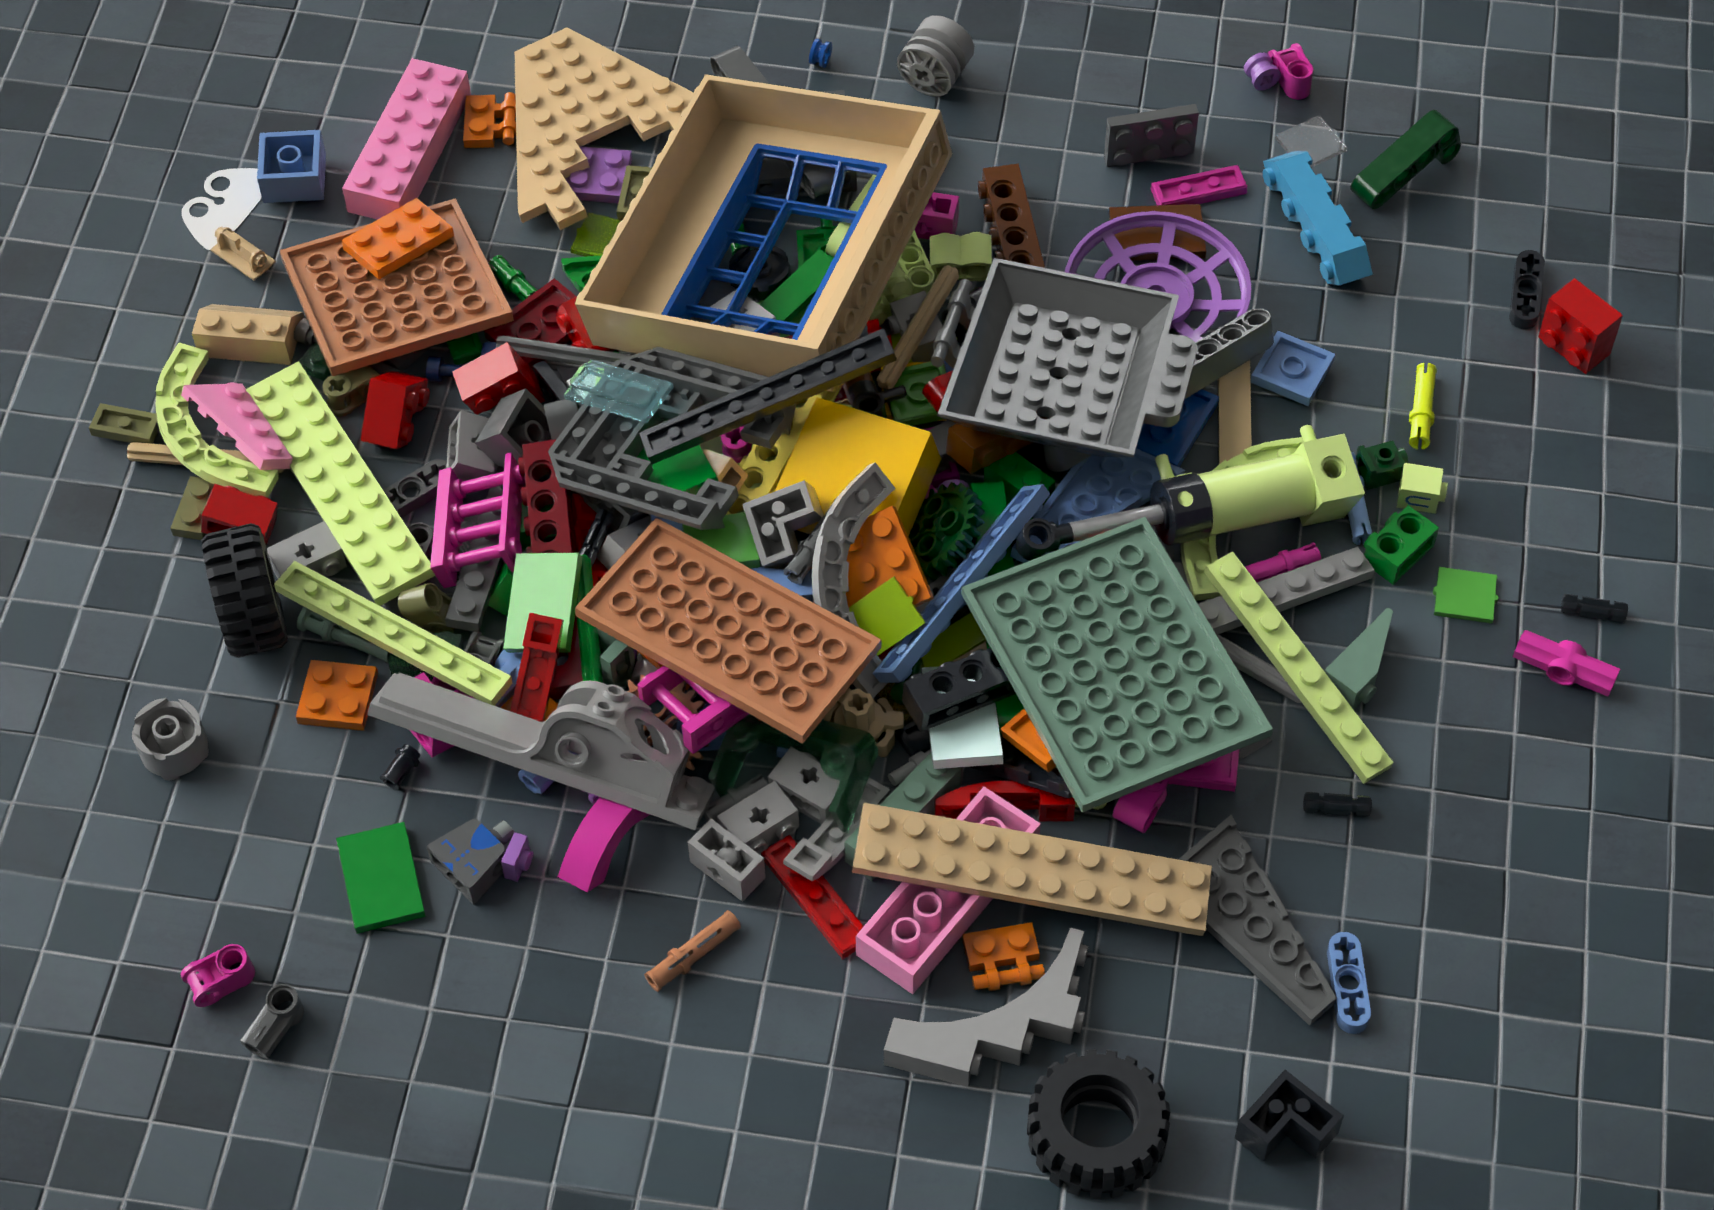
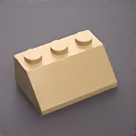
M211 304L199 309L192 336L195 346L207 350L209 358L291 365L297 341L294 340V331L300 320L304 318V313Z

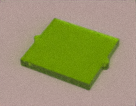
M588 212V217L585 218L581 228L576 230L577 236L570 251L572 254L584 257L603 255L604 248L610 243L619 222L622 220Z

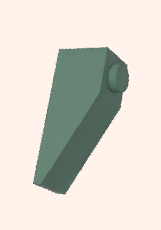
M1390 608L1385 609L1324 670L1353 710L1361 702L1364 704L1368 703L1376 693L1377 687H1375V682L1393 610Z

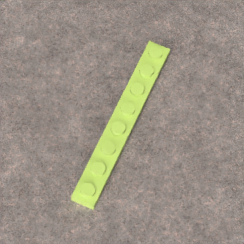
M1232 551L1207 565L1204 574L1362 783L1365 784L1390 769L1394 762L1235 553Z
M296 561L274 583L276 592L479 701L495 706L513 684L511 676Z

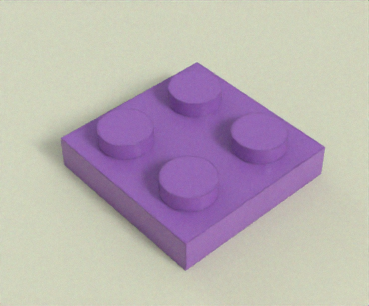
M580 147L587 157L590 167L571 173L570 177L565 178L578 199L618 203L626 166L631 165V151Z

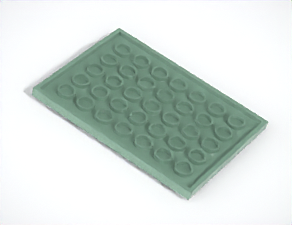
M1146 517L962 587L961 595L1082 813L1272 736V726Z

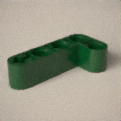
M1437 110L1429 111L1362 170L1352 181L1350 190L1371 209L1381 207L1435 158L1441 164H1447L1452 161L1461 148L1459 129Z

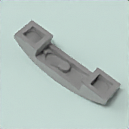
M861 773L842 794L840 805L808 840L803 837L785 857L783 864L811 881L821 877L845 855L844 842L859 827L863 803L880 805L890 794V789Z

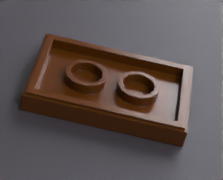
M1200 204L1109 207V221L1119 216L1136 212L1159 211L1185 215L1203 222ZM1163 227L1130 229L1115 234V237L1123 249L1140 244H1160ZM1176 229L1173 246L1190 251L1199 258H1206L1205 240ZM1147 253L1130 259L1132 261L1157 260L1158 254Z

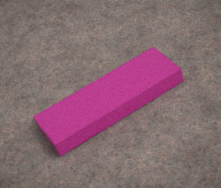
M1238 165L1151 183V192L1157 205L1202 204L1247 194L1248 188Z

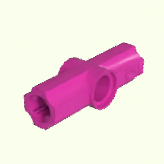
M1528 630L1523 631L1513 654L1514 658L1545 670L1547 676L1557 684L1569 686L1576 683L1607 697L1610 695L1620 672V668L1588 656L1586 650L1576 642L1564 640L1557 643Z

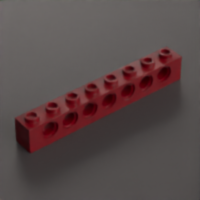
M556 439L523 444V457L518 458L521 477H525L526 483L525 487H521L522 502L524 507L528 506V516L524 517V529L526 536L531 538V547L526 548V553H577L571 490L559 486L548 453ZM551 475L548 480L538 482L542 476ZM553 504L551 510L540 512L544 506ZM556 534L554 540L543 542L548 535ZM576 614L570 652H559L558 658L567 656L568 660L563 665L556 666L550 698L553 700L561 699L572 685L583 681Z

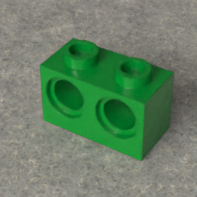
M1407 505L1399 514L1394 512L1387 519L1384 528L1379 533L1373 532L1369 535L1363 545L1365 548L1364 556L1377 574L1394 585L1434 547L1439 527Z

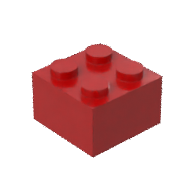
M1574 278L1549 298L1538 338L1546 346L1553 348L1562 355L1569 364L1587 374L1611 354L1623 315Z

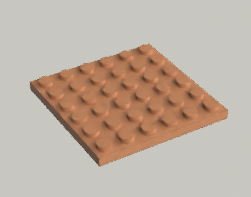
M456 198L428 206L453 227L454 237L381 279L376 278L343 250L341 240L367 225L279 250L282 262L332 376L514 321L512 310Z

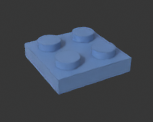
M1277 331L1274 336L1273 345L1265 351L1253 371L1251 383L1309 406L1334 363L1335 354Z

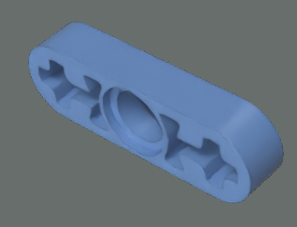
M1339 932L1331 937L1327 949L1331 987L1337 997L1334 1004L1336 1021L1343 1031L1357 1034L1367 1028L1371 1016L1361 943L1355 935L1349 932ZM1339 945H1345L1346 950L1350 951L1347 960L1348 964L1342 965L1343 954L1341 950H1338ZM1344 975L1353 976L1358 981L1359 986L1356 989L1347 990L1340 985L1339 978ZM1355 1000V1013L1360 1015L1358 1021H1352V1017L1348 1015L1350 1001Z

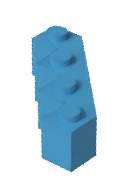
M1293 151L1264 160L1265 169H1263L1262 174L1265 184L1272 191L1282 192L1283 200L1281 206L1288 220L1301 222L1302 231L1300 237L1302 244L1308 252L1320 254L1322 261L1320 263V272L1327 284L1342 285L1373 275L1365 242L1361 236H1353L1350 231L1351 220L1341 204L1336 206L1333 204L1330 198L1332 190L1322 174L1315 175L1310 165H1312L1313 160L1307 151Z

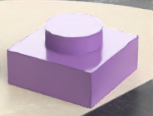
M514 832L501 860L506 879L518 882L522 871H527L531 865L533 851H530L527 836Z

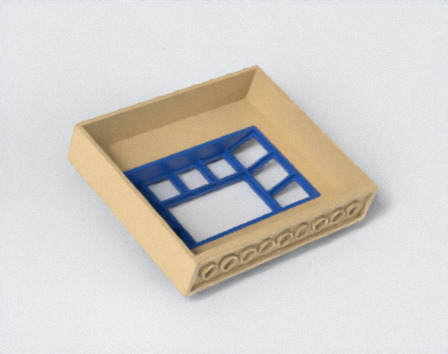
M705 74L700 85L696 87L687 108L682 111L681 118L675 129L669 134L668 141L662 152L657 155L650 173L644 178L643 185L637 196L631 201L625 217L619 222L613 238L604 248L603 255L596 268L591 271L590 278L584 289L577 296L575 305L592 344L636 354L656 347H662L770 377L859 339L952 156L941 110ZM764 158L794 162L786 199L755 194ZM806 164L836 169L827 206L796 201ZM847 171L876 175L858 212L838 208ZM750 207L779 211L766 236L738 231ZM791 214L852 223L799 324L738 313ZM731 243L759 247L746 273L718 268ZM711 280L740 284L726 310L698 305ZM696 317L701 319L712 320L713 322L709 324L704 322L690 320V318ZM731 324H738L757 329L752 332L730 328L729 326ZM781 333L792 335L793 337L792 339H789L784 337L773 336L771 334Z

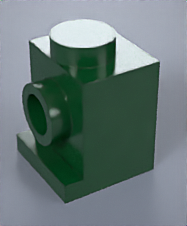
M1393 440L1367 448L1364 445L1358 446L1356 463L1359 475L1364 479L1366 490L1400 481L1404 463H1408V456L1403 447L1397 448Z

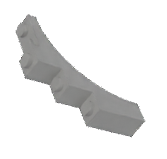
M1070 928L1061 952L1048 971L1028 991L1005 1006L977 1017L952 1022H917L893 1018L884 1047V1065L968 1087L971 1075L978 1076L983 1056L1020 1066L1023 1053L1030 1054L1034 1035L1071 1045L1074 1032L1081 1033L1085 1018V1012L1079 1011L1081 997L1076 996L1080 977L1075 976L1077 965L1084 967L1089 946L1083 945L1084 931Z

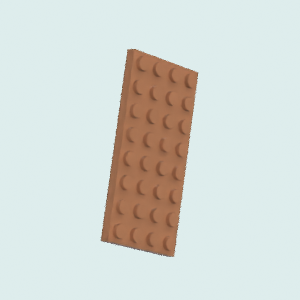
M657 517L575 607L576 617L802 744L881 649V639Z

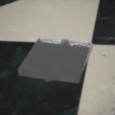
M1320 115L1285 130L1275 137L1286 153L1307 151L1313 160L1312 165H1310L1311 168L1347 151V146L1336 135V130L1331 129Z

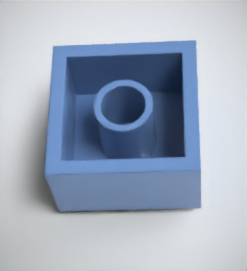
M320 130L260 133L257 181L263 203L324 200L326 152Z

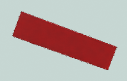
M789 834L761 852V856L764 858L766 865L843 960L856 951V935L864 926L823 875L811 881L783 864L785 857L797 845Z

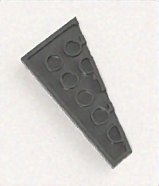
M1230 815L1178 860L1212 866L1206 930L1308 1025H1312L1335 1004L1337 997L1316 961L1311 959L1304 946L1302 936L1299 931H1295L1288 918L1287 910L1264 870L1259 868L1251 854L1252 849L1248 842L1241 837L1236 828L1237 823L1233 816Z

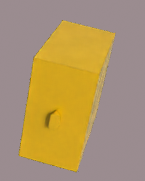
M816 397L775 491L805 480L815 488L824 515L835 498L839 496L846 486L869 464L875 462L895 489L869 516L894 506L909 536L941 461V457L932 433ZM819 522L800 528L798 531L811 534Z

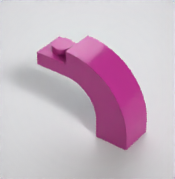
M600 797L586 814L571 840L558 877L585 892H589L603 883L613 854L624 835L632 826L650 814Z

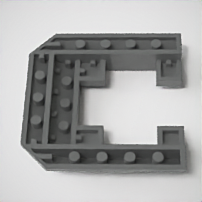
M656 347L615 361L548 450L559 486L697 529L725 528L723 518L739 496L737 487L707 478L698 493L694 495L647 481L654 469L650 461L637 458L644 448L639 432L662 423L664 419L670 420L768 377L662 347ZM796 404L746 424L740 432L742 440L772 449L782 433L790 435Z

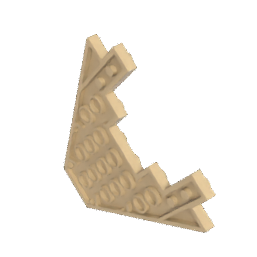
M564 28L515 51L518 214L521 222L524 223L548 211L559 229L562 230L587 218L586 209L565 179L570 177L571 173L590 167L588 159L580 147L629 124L634 127L643 142L669 129L673 131L681 118L682 111L687 108L694 92L569 28Z

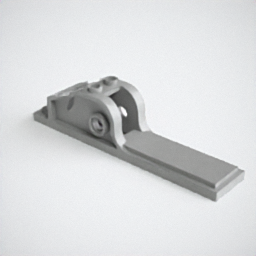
M399 672V674L394 673L370 702L367 715L693 830L697 828L713 798L716 788L715 785L707 783L702 778L684 775L690 751L684 746L683 734L677 729L673 731L650 711L652 708L639 697L625 691L618 685H607L598 681L578 682L565 692L558 703L557 709L550 714L548 719L539 722ZM643 725H645L648 731L650 732L653 741V748L649 745L646 739Z

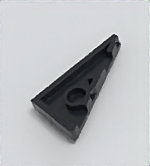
M1001 738L1003 764L970 766V768L1065 798L1073 797L1056 767L1048 773L1005 738Z

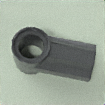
M278 984L268 991L265 1006L240 1040L244 1047L260 1058L268 1059L288 1029L302 1020L304 1007L296 990L291 985ZM292 1001V1005L288 1009L277 1010L281 1003Z

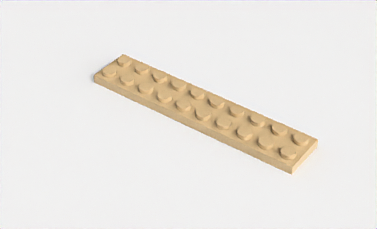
M863 803L852 873L1203 936L1206 930L1212 866Z

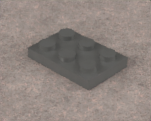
M1191 104L1107 118L1104 149L1106 167L1122 166L1130 163L1153 161L1194 153L1199 117L1197 105Z

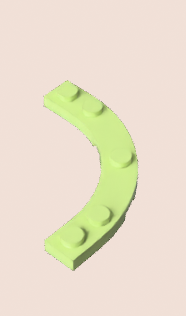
M178 343L166 362L156 386V418L164 442L172 454L185 467L202 479L224 487L232 486L241 492L254 496L262 495L269 497L279 479L278 470H260L251 462L227 454L214 445L209 446L201 438V433L189 414V402L181 394L184 385L195 384L209 360L208 351Z
M1302 437L1281 439L1244 449L1243 453L1228 461L1224 460L1212 471L1293 455L1303 442ZM1216 534L1204 539L1181 543L1182 564L1190 592L1195 600L1213 599L1221 596L1204 574L1206 566L1218 560Z

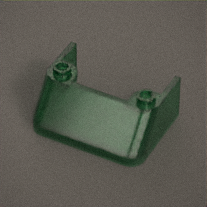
M748 714L726 731L708 776L720 797L727 794V789L734 787L747 753L752 752L760 742L786 749L793 747L800 752H808L813 756L820 757L823 772L829 778L840 781L829 811L841 832L848 833L878 755V745L869 732L822 720L802 744L751 714Z

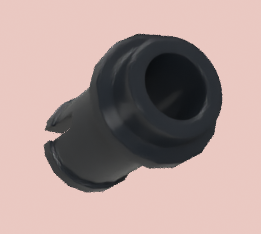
M407 744L395 750V758L380 776L384 784L395 790L401 787L402 782L411 769L420 764L418 760L421 756L420 753Z

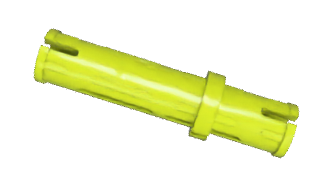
M1425 363L1419 364L1416 368L1413 410L1409 414V423L1411 424L1409 445L1415 449H1418L1420 438L1422 439L1421 449H1425L1430 445V427L1434 424L1435 419L1432 408L1437 368L1431 363L1427 365V373H1424Z

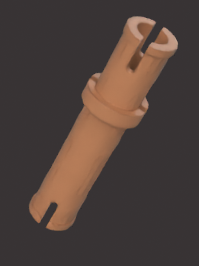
M727 910L721 917L701 930L680 948H672L668 951L667 958L644 974L650 986L658 992L678 975H685L691 971V965L741 928L736 916ZM717 931V934L713 938H711L709 941L703 944L700 948L697 947V945H699L706 938H708L710 935ZM687 953L689 954L688 957H686L683 961H681L671 970L668 969L671 965H673L675 962L681 959L684 955H686Z

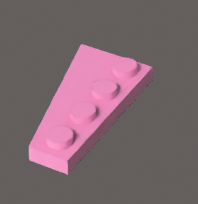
M230 382L227 384L184 385L181 396L188 402L195 401L199 405L197 411L205 418L212 417L218 423L217 430L224 436L235 439L237 441L235 447L260 470L290 469V464L293 460L292 456L243 384Z

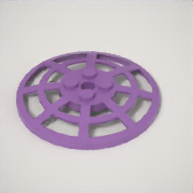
M1136 212L1119 216L1101 224L1089 232L1077 244L1065 268V272L1077 274V268L1083 258L1097 244L1104 241L1112 256L1100 266L1094 278L1104 280L1108 273L1119 264L1126 273L1121 284L1179 295L1170 328H1174L1180 335L1189 337L1195 343L1201 340V336L1212 327L1219 312L1238 311L1237 317L1248 312L1250 306L1251 280L1249 270L1234 244L1221 232L1208 224L1192 217L1172 212ZM1163 227L1160 244H1140L1123 249L1115 237V234L1130 229ZM1176 229L1202 238L1213 245L1219 252L1204 262L1192 252L1173 246ZM1147 253L1158 254L1157 263H1147L1137 267L1130 259ZM1171 256L1179 258L1196 269L1185 275L1181 270L1169 265ZM1227 260L1238 278L1241 291L1240 299L1222 300L1220 284L1213 271ZM1205 278L1211 290L1212 300L1194 299L1193 285ZM1191 311L1209 312L1205 321L1196 330H1193L1184 322Z

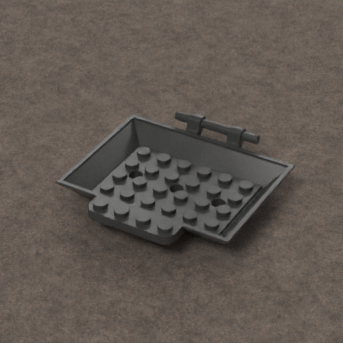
M994 258L976 308L971 305L969 293L972 283L968 279H962L957 290L952 293L947 306L948 315L943 329H940L933 343L934 353L931 358V363L935 367H941L945 361L954 369L939 408L938 417L981 432L1100 457H1134L1143 423L1160 427H1171L1179 422L1198 349L1197 344L1189 337L1169 334L1179 295ZM959 322L968 330L962 347L957 344L955 334ZM1040 417H1049L1050 419H1042Z

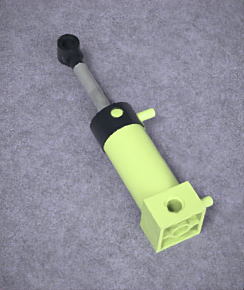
M1305 425L1300 428L1303 442L1293 455L1201 474L1187 473L1174 476L1168 456L1160 454L1156 456L1155 462L1161 480L1154 482L1152 485L1150 506L1055 525L1053 521L1048 522L1042 518H1034L1024 525L1018 535L1016 550L1021 557L1031 561L1046 555L1048 552L1059 550L1062 544L1085 540L1143 517L1147 518L1151 526H1155L1158 536L1168 546L1300 517L1302 526L1344 518L1364 496L1365 491L1345 434L1316 439L1313 427ZM1029 535L1037 536L1042 544L1032 542Z

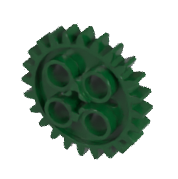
M951 482L948 488L941 484L938 492L930 489L929 497L927 499L924 498L908 536L926 580L928 577L933 581L936 580L939 572L945 576L950 565L953 568H957V559L959 557L966 559L965 550L967 548H974L975 545L971 542L972 539L981 535L976 528L984 524V521L980 518L985 513V510L980 507L983 502L975 492L962 483L957 486Z

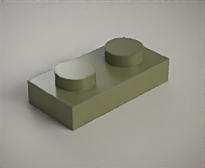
M626 166L616 211L618 220H623L631 201L637 196L643 185L644 178L650 173L652 167Z
M100 403L89 426L91 436L128 443L153 444L159 427L156 413Z
M190 476L170 528L173 536L202 540L206 536V533L201 532V515L214 484L200 477Z

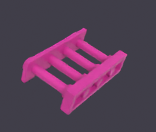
M512 452L505 454L503 472L467 481L458 479L451 467L439 470L430 568L443 588L456 586L457 571H460L461 567L502 557L510 571L514 572L516 553H522L520 543L521 487L525 483V477H521L518 462ZM503 485V494L501 496L463 505V498L468 493ZM501 509V520L461 529V522H464L465 518ZM500 533L498 545L459 554V547L462 546L463 542Z
M662 666L654 673L647 674L637 684L639 698L649 706L656 700H659L683 723L681 726L684 746L692 754L749 714L665 666ZM685 681L710 705L700 713L693 714L669 691Z

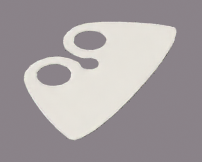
M237 168L219 170L207 177L204 189L215 198L223 197L225 199L224 203L216 205L209 198L196 197L189 200L182 208L184 223L193 237L205 249L210 250L217 244V238L215 237L217 228L229 227L232 231H235L261 200L262 196L257 181L258 169ZM217 177H226L230 181V186L226 190L215 191L212 189L211 183ZM196 203H204L208 206L207 214L202 217H193L190 215L189 209Z

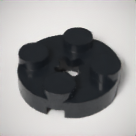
M750 246L738 250L729 261V270L746 273L759 249L750 250ZM776 246L773 247L762 269L765 268V271L759 273L748 293L749 296H755L758 300H765L791 276L788 257L782 249ZM730 283L731 286L734 287L735 289H738V287H739V285H740V284Z

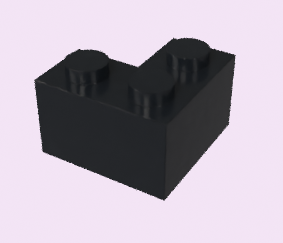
M1284 1070L1239 1119L1235 1139L1264 1161L1287 1136L1316 1159L1338 1135L1344 1115L1287 1070Z

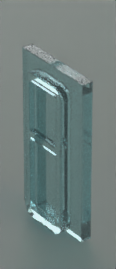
M591 359L588 363L582 364L570 379L571 386L564 393V397L566 400L648 423L674 386L673 383Z

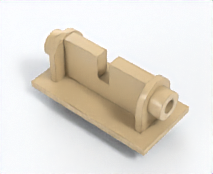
M219 227L215 231L217 244L210 250L253 281L276 263V260L239 236L229 227Z

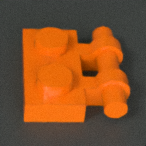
M506 93L502 103L496 102V95H466L463 134L464 148H494L495 138H502V142L506 145L514 143V137L516 136V98L514 93ZM496 118H503L500 124H496Z
M1032 922L963 934L962 941L969 972L984 969V974L972 976L974 990L988 988L989 991L1000 990L1001 985L1020 983L1021 986L1032 984V980L1040 979L1045 974L1043 964L1029 966L1027 963L1039 960L1040 957ZM1015 964L1016 967L1015 969L997 971L996 967Z

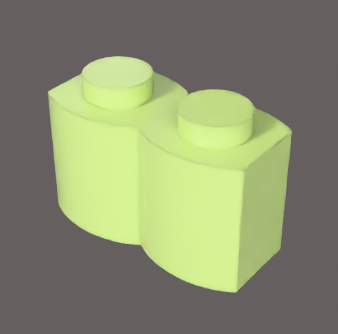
M972 232L962 236L950 233L930 236V266L934 272V281L946 265L957 268L958 280H986L992 264L991 235Z

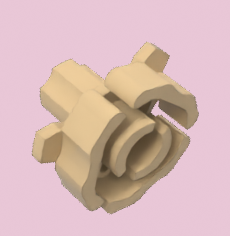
M848 688L823 718L824 742L831 753L842 759L846 758L855 765H870L874 763V748L871 746L878 742L882 732H886V735L877 744V751L880 757H886L895 744V730L904 728L903 712L894 711L886 698H879L876 703L871 694L865 693L861 689L850 690ZM833 722L836 732L840 736L838 739L833 736L831 731Z

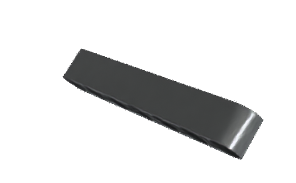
M738 45L710 58L711 68L715 76L769 84ZM781 160L792 174L794 162ZM806 164L800 185L812 199H815L831 191L836 169Z

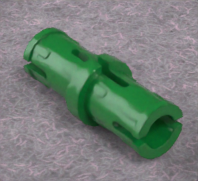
M496 255L489 261L493 274L502 282L503 288L507 292L515 294L522 302L537 291L526 280L525 274L521 270L513 268L502 255Z

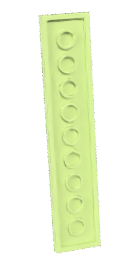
M299 361L246 389L292 456L293 460L290 464V469L323 521L329 527L346 558L377 605L381 606L399 596V593L414 588L435 576L430 568V561Z

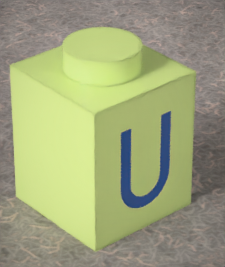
M1404 463L1396 507L1404 509L1409 505L1416 511L1435 514L1438 502H1445L1448 483L1442 482L1443 469Z

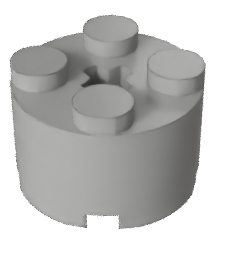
M167 698L150 702L137 713L134 719L135 725L132 731V739L144 766L150 772L161 776L164 780L170 781L194 770L207 758L209 748L207 735L195 707L185 700L178 699V702L168 701Z

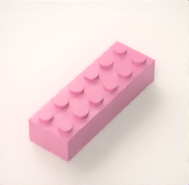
M411 59L342 187L347 212L378 220L407 202L419 197L465 109L466 95H471L467 71Z
M986 787L979 791L956 818L957 820L1040 834L1041 823ZM901 882L856 935V956L911 994H914L993 898Z

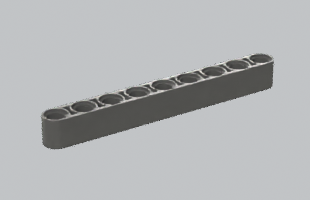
M1252 309L1196 342L1198 347L1185 399L1273 345L1274 337L1271 315L1267 310ZM1042 444L1046 467L1053 472L1066 471L1091 456L1086 453Z

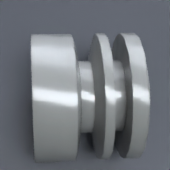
M932 15L922 21L897 57V67L904 80L917 91L929 96H942L948 93L960 76V73L973 57L974 43L967 31L954 20L944 16Z

